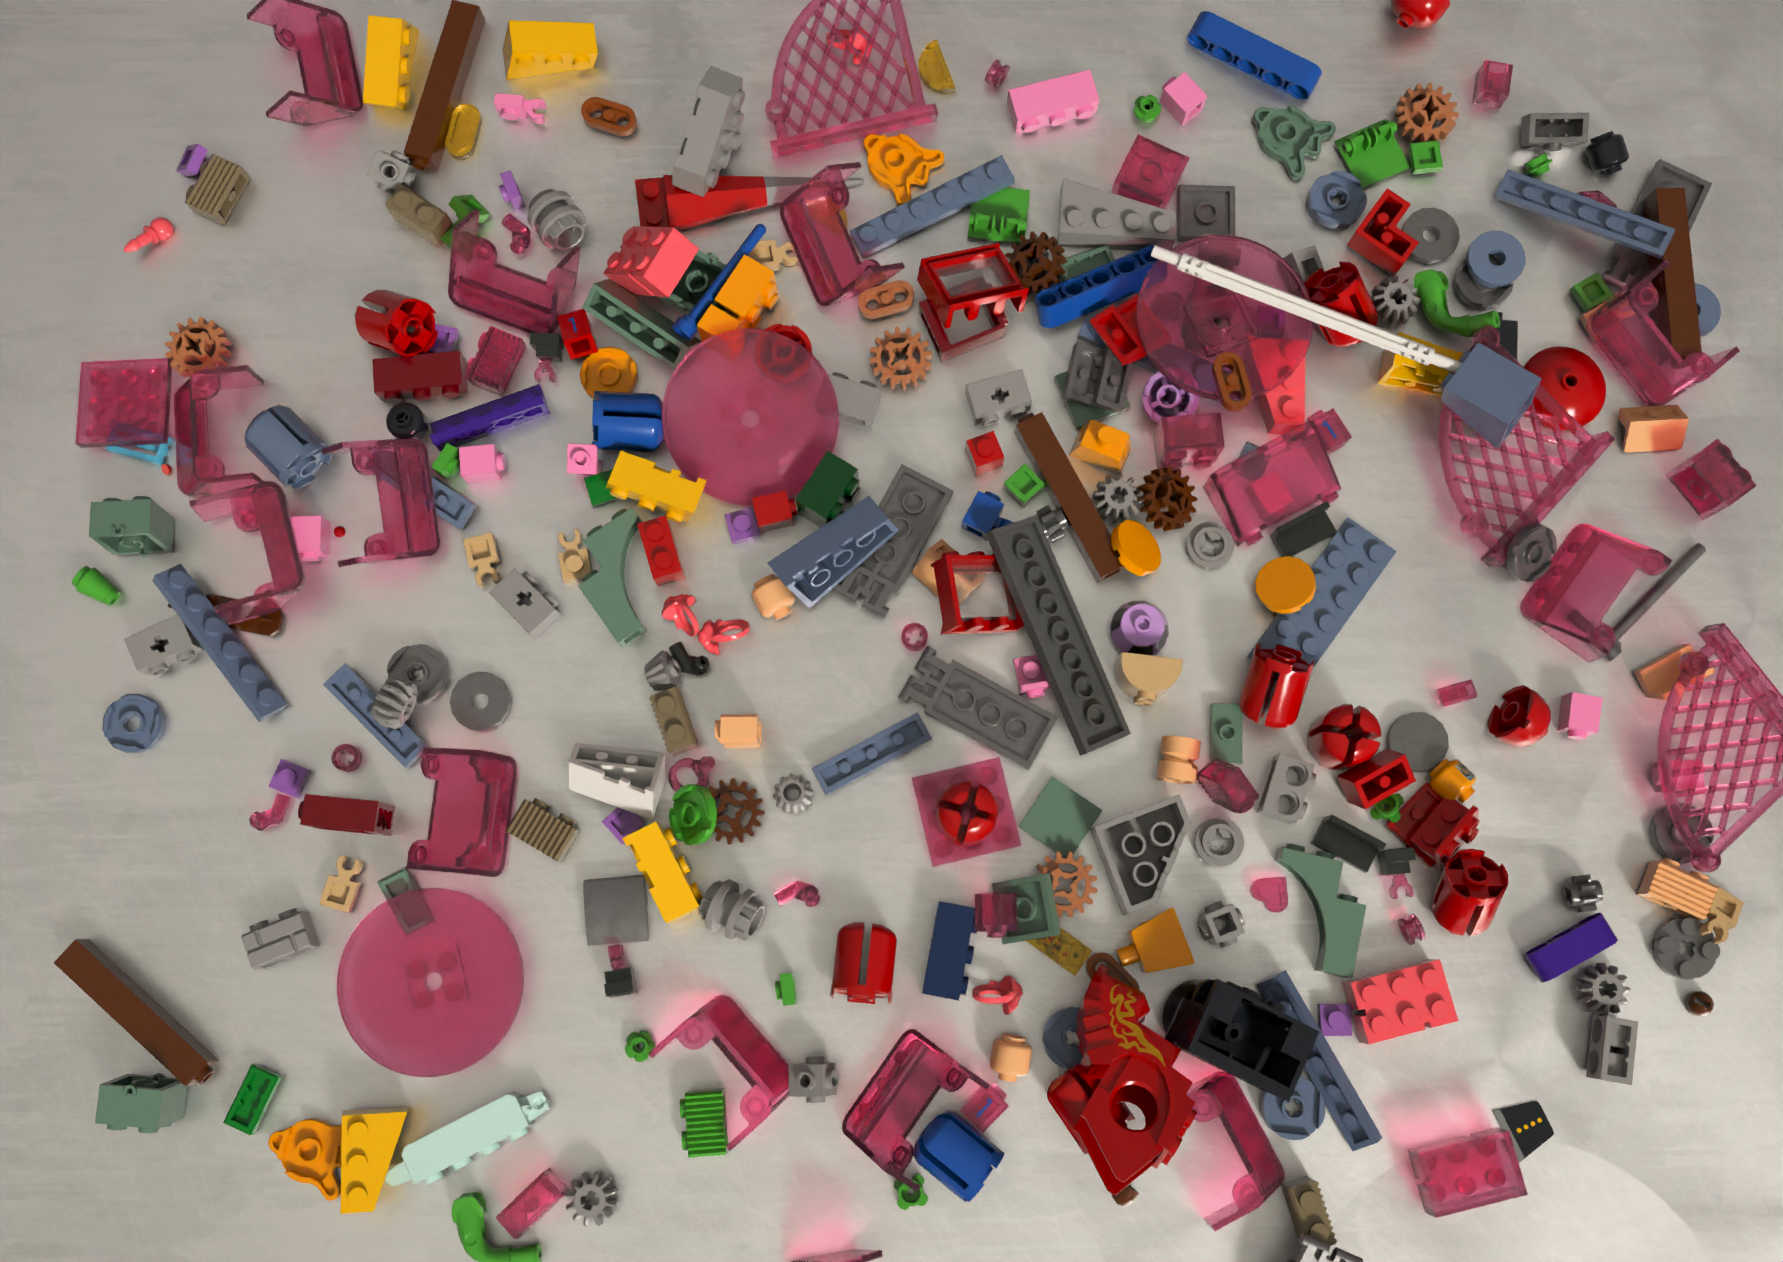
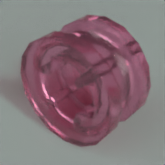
M996 59L986 74L985 82L988 84L992 82L994 84L993 87L998 89L1004 82L1010 66L1007 64L1002 66L1001 61Z
M919 623L908 624L904 627L901 635L902 644L910 651L923 649L928 639L927 630ZM914 630L920 631L919 636H923V640H917L915 644L909 643L910 638L906 639L907 633L912 634Z
M349 744L339 745L331 756L333 765L345 772L357 770L363 760L361 751ZM347 750L349 754L354 755L353 761H348V766L340 759L342 754L346 755L345 751Z
M1410 914L1407 920L1404 918L1398 920L1401 934L1409 945L1415 944L1416 939L1422 941L1426 938L1424 928L1415 914Z

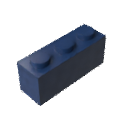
M938 902L922 994L958 1001L960 994L966 995L969 977L963 976L965 963H972L974 946L969 945L971 933L977 934L980 918L979 915H974L975 908Z

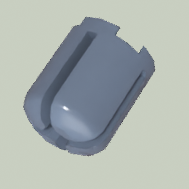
M277 405L262 411L253 418L245 433L246 447L286 488L287 486H292L297 490L308 485L316 479L312 474L319 469L323 462L328 466L332 458V450L291 408Z

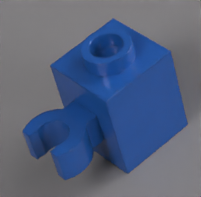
M978 491L962 520L961 528L987 541L986 533L1014 522L1000 517L1004 508V503L1000 502V497L988 491L985 494Z

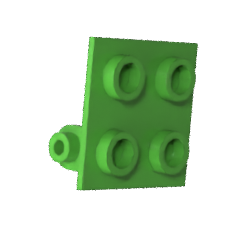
M1381 120L1334 141L1350 173L1362 183V189L1411 167L1394 137V132L1397 131V124L1394 120Z
M1004 188L972 204L967 238L1020 244L1019 236L1023 235L1025 237L1030 190Z

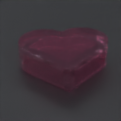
M1286 877L1260 878L1251 884V896L1255 900L1263 902L1264 907L1268 911L1279 913L1286 909L1288 905Z

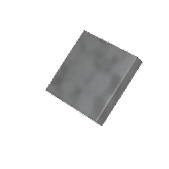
M1178 185L1177 242L1200 243L1203 233L1235 238V186Z

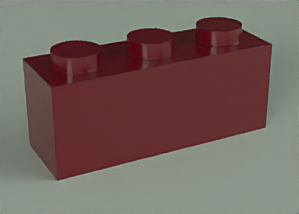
M460 351L372 359L374 393L385 403L396 404L402 402V399L410 398L417 401H426L431 399V396L441 395L445 398H456L461 393H468L467 363Z

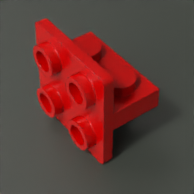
M1444 797L1411 837L1410 844L1435 861V868L1441 871L1446 862L1457 854V851L1464 842L1470 844L1479 832L1477 826L1480 822L1478 820L1479 809L1474 805L1468 809L1457 800H1449Z

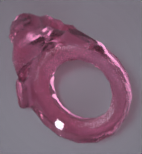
M704 756L700 760L684 758L677 761L668 773V782L671 788L677 792L683 786L677 779V771L682 767L693 769L698 777L697 785L707 787L709 773L715 766L714 757Z

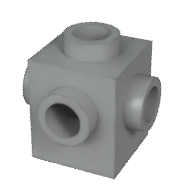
M377 150L366 177L379 182L378 188L392 194L400 184L410 189L416 173L412 172L414 165L407 162L408 156L392 150L391 154ZM393 168L395 169V175H394V176H392V173H391V171H392Z
M1218 901L1204 907L1206 913L1199 915L1201 921L1197 923L1199 932L1203 940H1209L1210 944H1219L1223 948L1238 942L1236 936L1245 933L1243 925H1245L1240 910L1235 908L1233 904L1223 906L1222 901ZM1217 918L1223 922L1221 930H1217L1214 923Z
M823 1056L806 1057V1062L788 1064L789 1096L806 1097V1102L818 1103L825 1102V1096L837 1094L839 1075L836 1071V1062H824Z

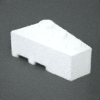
M575 743L568 761L569 790L643 817L654 819L665 782V753Z

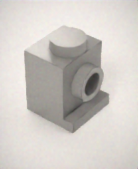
M1315 245L1292 252L1277 261L1278 267L1282 266L1292 292L1300 290L1301 294H1304L1305 287L1303 284L1308 277L1320 268L1325 272Z

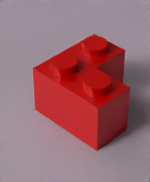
M1387 188L1357 228L1347 246L1394 277L1419 243L1396 227L1411 204Z

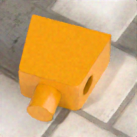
M1089 420L1079 429L1069 456L1118 475L1122 473L1131 450L1130 435L1098 421Z
M1174 907L1161 911L1129 930L1127 935L1131 944L1116 950L1117 958L1122 967L1138 962L1142 973L1195 963Z

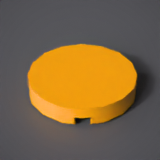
M611 346L598 348L599 352L591 354L583 361L580 370L581 384L592 399H594V391L633 393L636 389L639 378L637 366L631 356L624 350Z
M1125 520L1113 528L1111 533L1112 548L1114 551L1118 550L1120 554L1118 559L1129 572L1138 576H1145L1159 568L1161 552L1157 541L1148 529L1134 520Z
M1291 556L1278 557L1266 563L1259 571L1255 581L1256 593L1260 601L1270 611L1281 614L1295 613L1300 610L1302 606L1306 603L1308 604L1313 599L1316 591V579L1310 566L1300 558Z

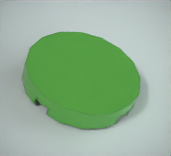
M687 784L680 787L672 798V801L675 802L673 808H670L669 811L670 827L679 841L685 842L686 845H699L705 843L712 836L716 827V802L711 792L705 786Z

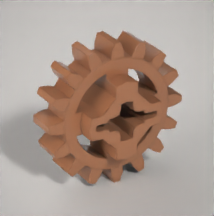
M1428 83L1425 89L1420 84H1417L1414 90L1408 88L1405 94L1400 97L1396 104L1398 107L1394 112V116L1399 117L1396 121L1397 126H1403L1404 128L1401 135L1404 136L1408 133L1411 135L1409 142L1412 143L1416 138L1420 139V142H1426L1427 140L1438 141L1439 138L1445 140L1449 132H1452L1456 125L1455 120L1459 116V113L1454 112L1457 102H1449L1452 94L1447 93L1443 95L1441 93L1443 90L1442 86H1439L1437 90H1433L1432 83Z
M200 317L196 323L193 319L188 318L187 326L184 327L181 323H178L179 331L177 333L169 332L173 341L165 342V346L171 350L165 356L172 361L169 365L183 377L189 376L194 381H197L201 375L204 379L209 380L210 372L213 371L219 375L218 367L220 365L227 367L228 363L223 359L225 356H232V353L226 348L232 343L225 337L227 335L226 331L213 320L207 322L203 317ZM195 343L198 344V346H199V348H200L199 350L201 351L202 355L199 354V352H198V350H197L198 348H197V346L195 345Z
M895 327V334L892 335L889 331L885 330V339L876 337L875 344L877 347L870 348V354L874 356L869 359L870 366L875 367L873 369V376L881 375V385H884L887 381L891 382V390H894L897 384L901 385L903 391H906L908 383H911L914 388L917 387V378L925 380L926 373L924 370L931 369V363L928 360L932 359V352L926 351L929 346L928 341L920 343L921 333L918 332L912 336L910 328H907L905 333H900L899 327ZM916 350L920 356L919 364L917 363V360L913 357ZM882 354L889 360L886 367L883 366L881 361ZM906 355V361L900 359L898 362L896 361V357L902 358Z
M1057 851L1055 860H1052L1047 855L1045 857L1047 865L1044 867L1038 864L1036 868L1041 874H1046L1048 871L1053 876V891L1059 885V877L1063 876L1064 879H1072L1077 876L1070 883V891L1066 892L1065 889L1053 892L1054 898L1057 896L1064 897L1071 903L1063 905L1055 902L1058 917H1061L1063 911H1067L1071 918L1073 917V909L1076 908L1081 913L1085 912L1082 904L1086 902L1092 905L1093 900L1089 897V893H1097L1098 891L1097 888L1091 886V882L1098 880L1097 876H1089L1088 874L1093 866L1090 864L1084 867L1082 865L1083 856L1074 860L1072 851L1068 852L1066 858H1062L1060 851ZM1058 864H1071L1078 869L1073 872L1062 871ZM1085 878V890L1080 897L1076 892L1077 884Z

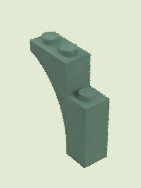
M632 507L628 510L622 509L612 516V521L603 527L599 525L588 532L587 538L583 541L602 569L599 572L594 570L583 577V582L578 585L622 648L646 632L630 604L625 584V563L628 549L639 529L637 524L642 522Z
M1287 843L1286 848L1277 849L1275 861L1285 867L1300 882L1314 908L1319 932V949L1315 971L1343 978H1353L1366 905L1357 903L1358 898L1351 895L1339 894V898H1336L1343 861L1335 860V854L1317 851L1316 855L1306 853L1303 846Z

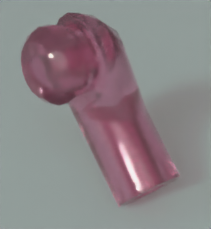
M277 793L272 808L261 813L254 812L249 819L250 825L259 831H266L280 825L284 821L292 797Z

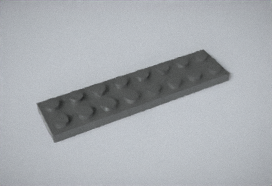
M1035 515L986 533L1080 756L1131 734L1038 516Z

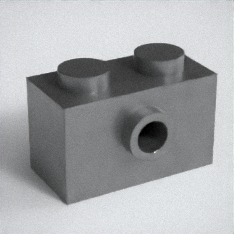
M1530 113L1521 117L1520 146H1543V151H1560L1561 146L1587 143L1589 113Z

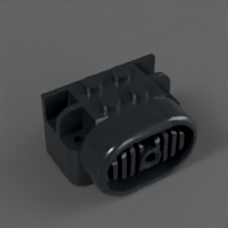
M1195 979L1180 984L1167 998L1162 1015L1163 1027L1166 1033L1164 1039L1180 1048L1181 1051L1288 1102L1291 1099L1319 1031L1283 1013L1285 1010L1284 1006L1269 999L1261 998L1259 993L1249 988L1240 987L1229 981L1225 983L1219 979Z

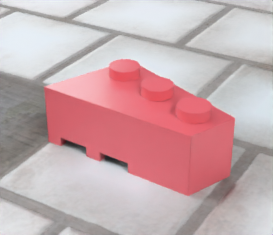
M1247 338L1241 348V353L1246 360L1250 372V381L1254 384L1258 396L1257 402L1268 434L1298 435L1305 425V341Z

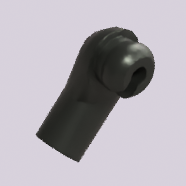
M677 642L668 648L673 658L678 662L681 672L696 676L707 672L710 664L707 657L688 655L682 642Z

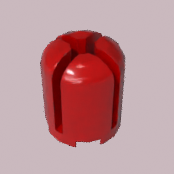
M1341 261L1339 262L1340 267L1332 268L1325 272L1320 268L1304 282V299L1377 327V310L1356 265L1351 262ZM1316 323L1324 340L1331 345L1347 347L1362 341Z
M375 290L361 300L370 309L357 306L355 312L356 329L363 340H366L373 346L409 357L421 352H428L435 343L438 331L435 330L433 313L436 314V312L428 303L389 290Z
M1261 643L1255 645L1239 699L1240 711L1250 721L1258 724L1260 718L1264 716L1278 673H1280L1265 720V727L1274 729L1285 728L1292 725L1298 717L1314 667V660L1309 664L1301 658L1303 652L1276 644L1275 650L1260 649Z
M1343 704L1322 714L1310 725L1307 733V748L1311 750L1313 757L1320 763V766L1330 770H1345L1369 760L1378 751L1380 742L1373 739L1381 736V727L1377 718L1367 708L1357 706L1353 709L1352 704Z
M963 780L952 784L942 793L936 807L935 822L939 832L947 841L957 846H972L982 842L990 835L996 825L995 819L998 817L999 811L996 798L986 786L980 783L977 788L971 786L972 781ZM965 807L972 810L970 813H974V818L969 819L967 825L961 823L962 817L957 812L958 810L963 811Z
M1476 849L1459 850L1444 866L1431 899V907L1438 924L1451 934L1463 936L1466 931L1469 936H1473L1487 930L1507 889L1508 873L1504 865L1501 863L1499 866L1492 859L1484 856L1485 851Z
M853 922L843 926L837 934L830 997L834 998V992L848 995V1002L875 1004V998H888V1004L892 1003V985L897 946L895 933L881 924L872 923L866 984L862 985L859 984L865 922Z
M1079 1062L1051 1082L1047 1090V1099L1082 1152L1087 1154L1088 1152L1078 1133L1073 1131L1100 1080L1086 1077ZM1125 1102L1118 1103L1112 1107L1116 1120L1124 1127H1128L1125 1120L1135 1119Z

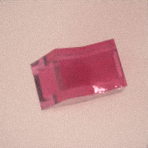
M1472 679L1438 689L1444 708L1478 697Z

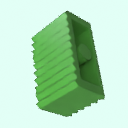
M725 1088L687 1091L685 1099H680L681 1118H686L687 1131H682V1149L688 1150V1158L726 1155L728 1153Z

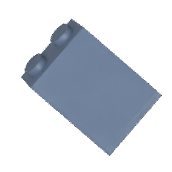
M1478 342L1472 351L1467 349L1459 359V362H1462L1456 373L1450 372L1445 377L1440 386L1444 389L1441 401L1492 446L1499 449L1530 407L1542 378Z

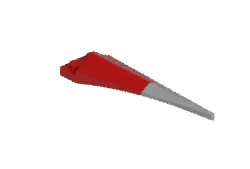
M663 175L661 178L635 179L640 227H674L680 232L763 207L860 186L863 184L864 179L719 176L715 187H710L704 197L672 185L673 175Z

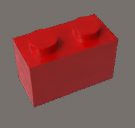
M666 515L638 523L652 577L657 586L685 579L686 576L675 538Z
M1390 749L1379 752L1369 760L1337 776L1348 803L1363 809L1371 807L1416 781L1405 754Z

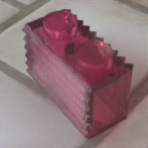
M490 326L489 330L482 333L479 338V351L476 353V357L471 358L467 363V379L472 385L503 397L527 345L522 338Z
M1218 758L1212 760L1197 773L1196 779L1199 780L1198 783L1205 789V793L1209 794L1208 797L1212 798V802L1234 813L1241 814L1247 812L1253 807L1254 801L1259 798V794L1239 767H1235Z
M549 1168L525 1188L496 1218L513 1239H519L545 1216L555 1204L564 1198L568 1187Z

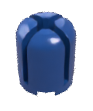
M594 391V399L597 400H593V440H598V442L592 441V444L597 445L598 450L652 452L660 447L664 438L665 409L660 397L651 393Z
M951 1110L938 1113L929 1122L916 1140L913 1156L920 1166L965 1202H970L984 1186L983 1182L987 1179L993 1167H998L1005 1154L959 1114Z

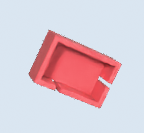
M633 226L623 235L620 252L616 251L609 257L607 261L608 267L603 274L631 294L655 295L657 297L669 298L699 248L674 227Z
M1428 959L1342 982L1347 1003L1351 1004V1010L1363 1009L1365 1015H1351L1359 1043L1373 1044L1426 1030L1425 1027L1433 1028L1458 1021L1440 959Z

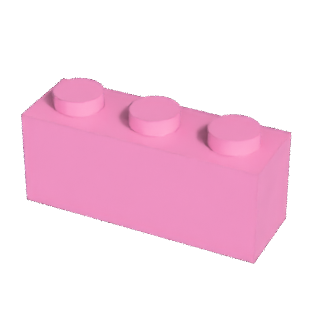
M1090 69L1008 90L1007 98L1008 109L1016 133L1023 131L1031 133L1046 125L1058 126L1070 119L1089 118L1094 113H1097L1099 96Z

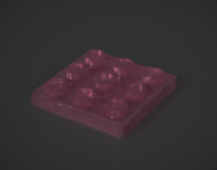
M168 358L81 362L75 444L80 448L168 444L172 367L169 364L171 361Z
M1000 757L912 778L932 867L1021 846ZM963 780L972 781L971 786L976 788L979 783L986 786L995 796L999 807L993 831L982 842L972 846H957L947 841L939 832L935 822L936 807L942 793L952 784ZM965 807L963 811H957L962 817V824L967 825V821L974 818V813H970L972 811L970 808Z

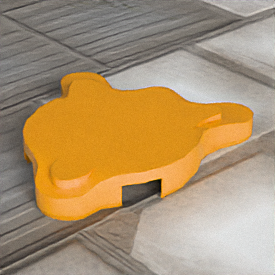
M898 133V136L890 137L869 134L863 141L871 177L880 186L892 192L897 206L911 200L910 186L912 184L920 187L926 186L928 184L929 171L944 163L945 157L941 150L925 149L914 139L904 134Z
M310 1118L297 1122L285 1130L276 1131L271 1134L268 1141L269 1148L276 1153L278 1160L281 1159L286 1175L298 1182L315 1185L325 1199L329 1201L335 1200L341 1195V1184L336 1175V1169L338 1167L341 1168L342 1125H334L326 1120Z

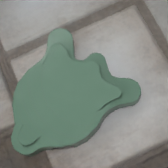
M1288 106L1287 109L1278 110L1276 108L1260 107L1253 115V123L1257 129V140L1260 148L1271 159L1282 163L1292 180L1301 179L1305 173L1303 157L1318 158L1321 153V141L1331 138L1336 130L1333 122L1314 120L1302 110L1292 106Z

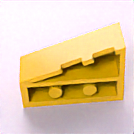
M368 15L363 103L371 107L405 111L406 103L409 102V85L419 29L403 19Z
M407 1107L342 1111L340 1214L374 1211L408 1112Z

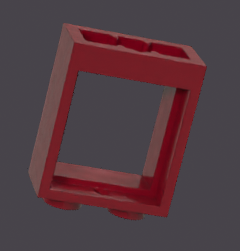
M982 276L950 289L948 293L950 297L993 287L991 284L986 285ZM926 299L919 302V315L941 363L1004 337L1006 325H1008L1004 311L999 315H994L990 308L991 303L983 304L982 307L992 328L951 345L929 300Z
M305 794L304 801H301L299 805L298 817L301 819L300 825L317 829L391 836L395 806L379 801Z

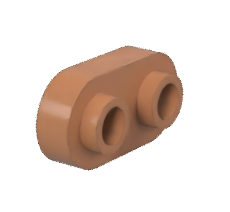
M898 280L866 289L858 298L859 311L867 319H878L906 311L914 302L913 287L906 281ZM897 295H903L905 299L903 301H897L895 297ZM874 302L878 306L875 309H870L867 305Z

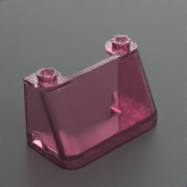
M1313 420L1299 425L1219 468L1209 476L1202 487L1225 527L1231 533L1237 547L1244 543L1249 547L1264 538L1261 533L1267 528L1313 503L1328 502L1330 504L1340 497L1338 492L1342 489L1319 430Z
M423 747L420 764L422 773L426 778L435 780L427 840H416L411 845L408 851L406 869L497 877L503 871L506 860L509 833L505 830L511 822L517 776L515 760L510 756L484 750Z

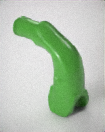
M1432 269L1416 273L1414 278V287H1417L1416 295L1421 298V306L1427 320L1435 328L1470 338L1474 337L1475 333L1500 327V318L1497 311L1475 316L1467 314L1460 317H1452L1447 305L1446 290L1449 289L1446 275L1442 271Z
M480 1192L465 1193L454 1200L452 1205L453 1223L457 1225L458 1235L465 1252L474 1261L542 1262L540 1243L512 1248L511 1245L499 1248L489 1245L484 1217L487 1215V1203Z

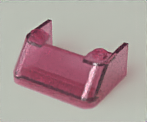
M261 0L246 14L247 20L272 26L277 42L285 49L297 52L305 94L291 90L265 112L266 117L302 126H312L352 117L363 108V99L349 30L341 14L301 0Z
M860 162L827 165L786 198L780 206V217L812 293L816 301L822 306L835 305L861 294L866 289L879 286L905 268L903 262L880 266L874 259L860 262L842 220L840 212L849 203V191L845 180L862 168Z
M473 209L453 228L448 284L450 300L462 309L527 333H554L559 326L557 316L564 314L576 287L581 248L575 246L549 272L546 282L498 264L495 246L489 240L477 236L479 210Z
M1668 259L1643 270L1590 314L1586 321V329L1589 335L1647 406H1661L1708 379L1740 352L1736 346L1710 357L1703 352H1694L1682 359L1648 316V313L1656 307L1659 300L1658 292L1650 281L1671 264Z
M248 365L197 371L174 394L177 485L179 490L190 498L269 490V484L253 472L225 475L224 463L218 457L209 454L207 399L215 397L219 390L264 385V380Z
M415 438L340 442L322 448V455L351 453L352 465L359 474L365 476L376 475L384 533L373 534L366 539L364 544L365 556L337 561L338 567L431 556L437 552L440 546L428 452L423 442Z
M264 481L189 501L190 507L203 522L233 515L234 522L240 530L248 533L261 531L273 582L261 585L252 596L214 606L215 612L228 625L274 613L304 588L306 575L286 495L277 483Z
M726 995L712 998L648 1053L651 1058L659 1056L676 1039L684 1047L692 1050L702 1048L712 1039L752 1086L740 1102L741 1114L749 1125L727 1144L726 1147L729 1151L789 1097L788 1063L739 1005Z
M910 1029L901 1035L843 1120L842 1131L884 1172L918 1192L921 1186L904 1172L912 1161L914 1151L913 1145L906 1137L941 1087L948 1092H955L965 1084L968 1078L986 1090L990 1084L915 1029Z
M1222 1071L1215 1072L1191 1085L1186 1094L1196 1101L1192 1108L1197 1111L1194 1120L1208 1122L1218 1116L1220 1117L1249 1174L1238 1179L1233 1185L1232 1197L1234 1202L1203 1218L1205 1223L1214 1231L1259 1208L1282 1185L1285 1178L1284 1168L1238 1081L1233 1075Z

